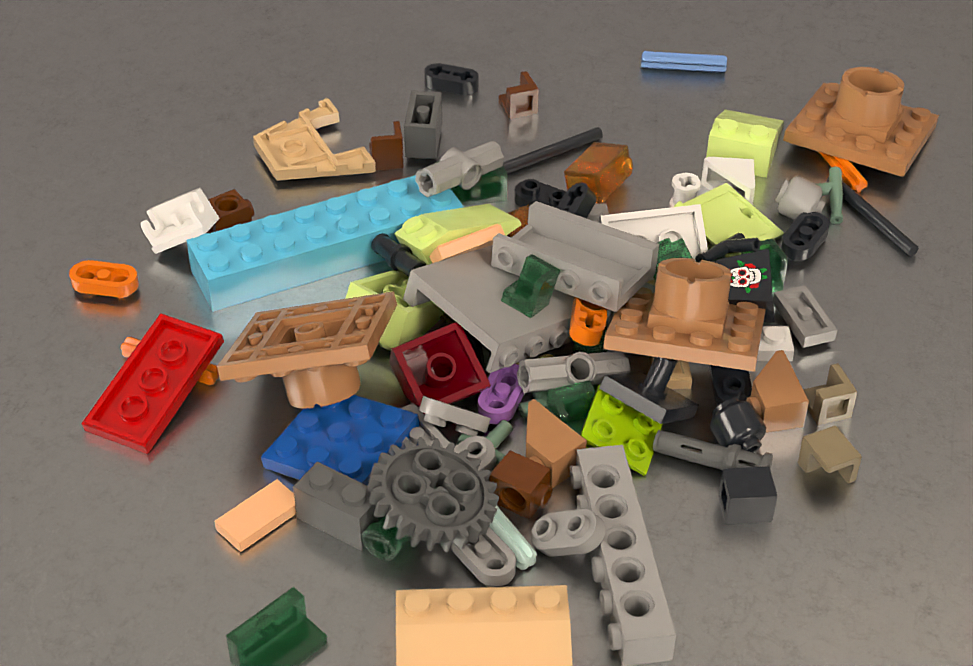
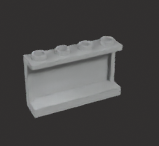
M535 201L529 206L528 225L512 238L500 233L493 237L491 266L617 312L655 275L659 244Z

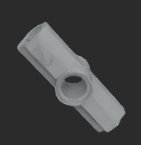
M494 141L465 152L457 148H451L442 156L440 162L418 170L415 181L419 186V191L426 197L436 195L457 185L467 190L478 182L481 175L502 167L504 156L500 145Z
M620 351L593 354L578 352L570 356L522 360L519 362L517 379L518 385L523 389L524 393L551 390L570 391L581 387L599 386L605 375L630 372L629 359ZM571 365L577 371V379L571 373Z

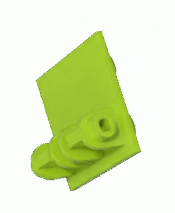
M600 384L580 436L587 440L586 448L623 445L629 468L645 476L654 452V439L657 431L661 430L662 424L599 389Z

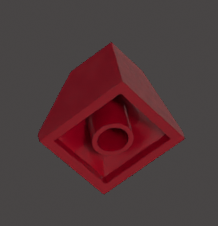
M457 322L392 348L389 364L404 395L418 409L423 396L447 404H453L491 386L462 326Z

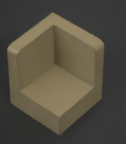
M838 363L830 365L825 385L803 389L809 400L807 409L817 425L852 418L857 390Z
M835 425L803 436L798 464L805 473L822 467L828 473L837 470L847 483L856 481L862 456Z

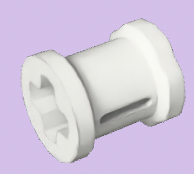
M692 173L676 174L673 177L674 196L670 200L669 207H674L679 201L685 203L696 197L697 191L701 187V181L698 176Z

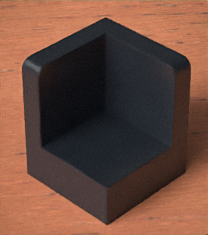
M765 466L723 469L719 499L725 524L766 523L773 521L778 495L770 468Z

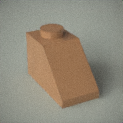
M784 350L776 351L753 381L751 397H748L746 400L754 406L765 423L766 433L804 427L809 400Z
M533 399L528 402L526 457L551 469L550 486L554 488L570 477V466H576L577 449H585L587 440Z

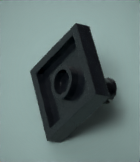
M654 357L647 375L640 371L605 375L599 388L660 424L694 418L699 404L667 387L678 360Z

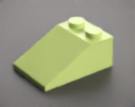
M724 110L715 118L709 134L706 158L754 159L755 176L767 178L783 130L784 121Z
M482 204L412 217L405 221L402 228L394 234L400 244L408 246L415 257L429 265L432 264L429 256L439 245L495 224H501L505 236H507L522 224L519 219L491 204Z
M394 270L350 282L345 298L394 291L397 306L379 341L381 347L391 351L394 347L423 336L446 314L432 301L414 307L410 306L403 300L409 277L401 271Z

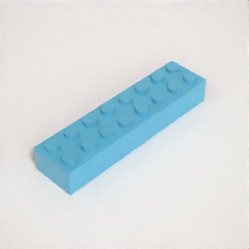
M415 175L187 239L191 271L212 312L385 261L386 259L376 254L375 250L371 248L373 239L377 235L385 233L396 243L400 244L394 233L401 229L403 223L408 219L421 214L463 208L464 206L451 189L430 197L424 196L419 191Z

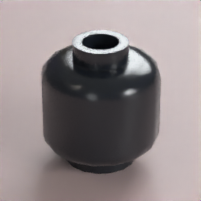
M732 398L722 402L713 410V418L710 421L709 427L720 446L728 448L729 445L738 444L741 445L742 450L753 453L760 449L762 446L760 441L765 436L767 428L749 401H739L737 398Z

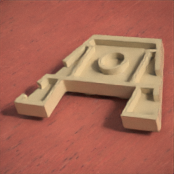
M329 98L319 101V107L312 111L308 108L300 111L299 118L287 124L283 120L253 136L254 147L276 180L376 172L375 160L364 146L334 155L316 131V128L339 122V112Z

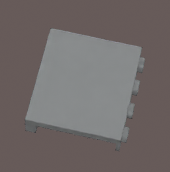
M493 245L411 270L403 300L412 307L432 301L492 352L486 371L489 373L504 367H510L517 362L530 357H536L543 352L559 348L566 343L574 341L569 335L574 296L491 266Z

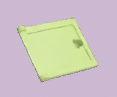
M727 183L685 203L679 201L674 206L701 205L706 240L713 246L736 233H742L745 238H758L761 243V249L781 238L784 234L781 229ZM750 252L728 253L724 256L728 258Z

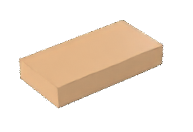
M495 224L439 245L429 257L432 263L485 248L493 245L494 236L498 233L505 235L501 224Z
M276 479L216 519V530L242 552L296 514L294 493Z

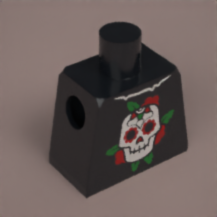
M769 249L716 260L714 263L725 266L731 272L729 304L737 305L739 302L754 303L758 305V308L765 309L764 323H774Z

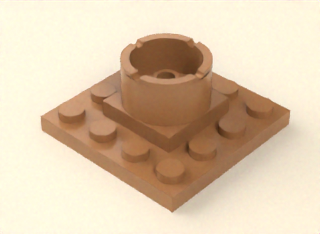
M855 67L845 71L840 84L823 83L786 128L783 141L904 177L935 129L939 115L933 114L925 108H912L901 105L904 82L898 76L887 71L882 73L876 68Z
M691 258L666 259L661 261L657 268L655 292L652 293V290L641 287L615 312L605 334L603 349L755 372L765 309H760L758 305L750 302H739L737 305L729 304L731 272L725 266L701 260L698 263Z
M394 291L256 312L218 364L217 369L220 380L234 379L235 382L242 383L253 380L258 375L271 374L272 377H282L290 405L296 408H314L315 404L323 407L341 402L353 396L359 390V386H361L357 366L371 359L397 306Z

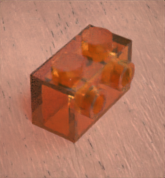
M594 142L564 171L567 190L577 183H586L596 195V203L603 204L632 174L633 162L629 156L628 145Z

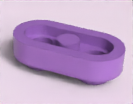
M517 364L490 373L488 380L491 386L481 391L478 397V414L491 418V424H499L502 420H511L524 396L523 389L518 385L517 372L519 365Z

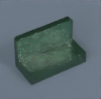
M295 587L286 591L226 635L230 661L235 666H298L328 642L327 635L307 618L304 595Z

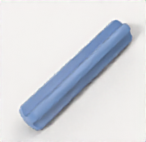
M644 51L641 56V67L724 73L727 69V57L722 55Z

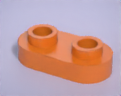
M86 260L75 264L69 271L73 289L81 293L123 298L134 293L139 286L136 269L126 264Z

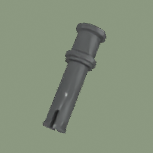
M663 430L657 431L653 443V451L720 470L751 467L742 463L756 467L767 466L770 469L772 466V453L766 452L764 455L749 452L742 450L741 445L738 444L729 445L727 448ZM685 448H690V449H693V450L701 451L702 453H698V452H694V451H691V450H687V449H685Z

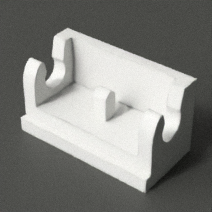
M197 188L151 207L147 214L150 221L153 222L155 230H153L147 220L141 222V228L153 246L151 249L156 254L187 242V239L207 233L220 218L202 189Z

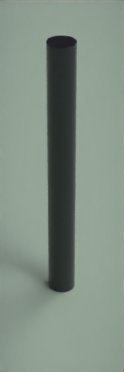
M596 127L505 161L502 167L493 170V172L499 178L594 142L603 137L602 130Z
M842 180L843 198L908 256L915 255L919 247Z

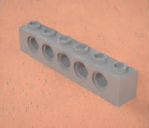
M623 445L577 449L576 466H570L572 489H579L580 493L577 496V509L591 510L604 521L606 526L602 542L594 549L595 557L592 558V571L595 582H601L603 590H600L603 615H610L612 623L608 625L610 647L612 650H618L622 666L672 661L676 632Z

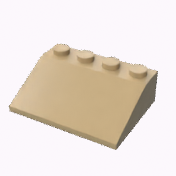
M567 585L396 590V666H573Z

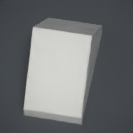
M707 157L703 163L701 185L712 190L727 183L753 205L755 192L754 159Z

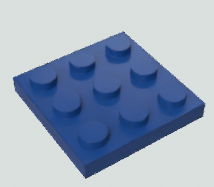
M357 395L323 407L315 404L314 408H304L261 456L263 467L300 480L316 462H319L368 486L373 465L378 463L380 454L382 452L388 454L392 444L401 449L403 440L406 437L410 438V431L420 426L419 416L417 413Z

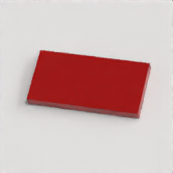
M160 313L81 423L84 430L148 454L224 343L222 334Z

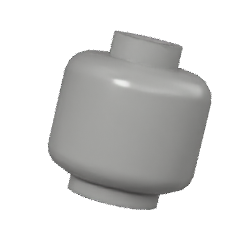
M795 176L792 180L786 178L775 199V202L778 203V212L792 220H795L803 212L821 213L826 203L821 200L822 188L801 176Z

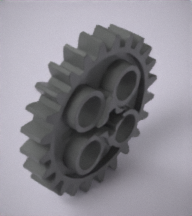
M419 437L416 446H413L410 441L405 439L401 449L392 444L388 454L383 452L380 454L378 463H374L367 487V490L371 492L368 502L369 504L377 505L374 512L375 517L386 516L383 526L385 529L395 526L399 529L396 536L397 539H401L408 534L412 536L411 546L413 547L422 540L426 541L428 551H432L435 543H440L444 551L449 552L452 542L460 549H464L467 540L476 543L481 533H487L497 512L495 507L499 496L494 494L497 484L488 482L491 474L490 470H478L481 463L480 459L472 461L466 459L469 452L467 449L458 454L454 452V443L452 442L446 448L440 446L438 438L434 439L431 446L427 445L422 437Z

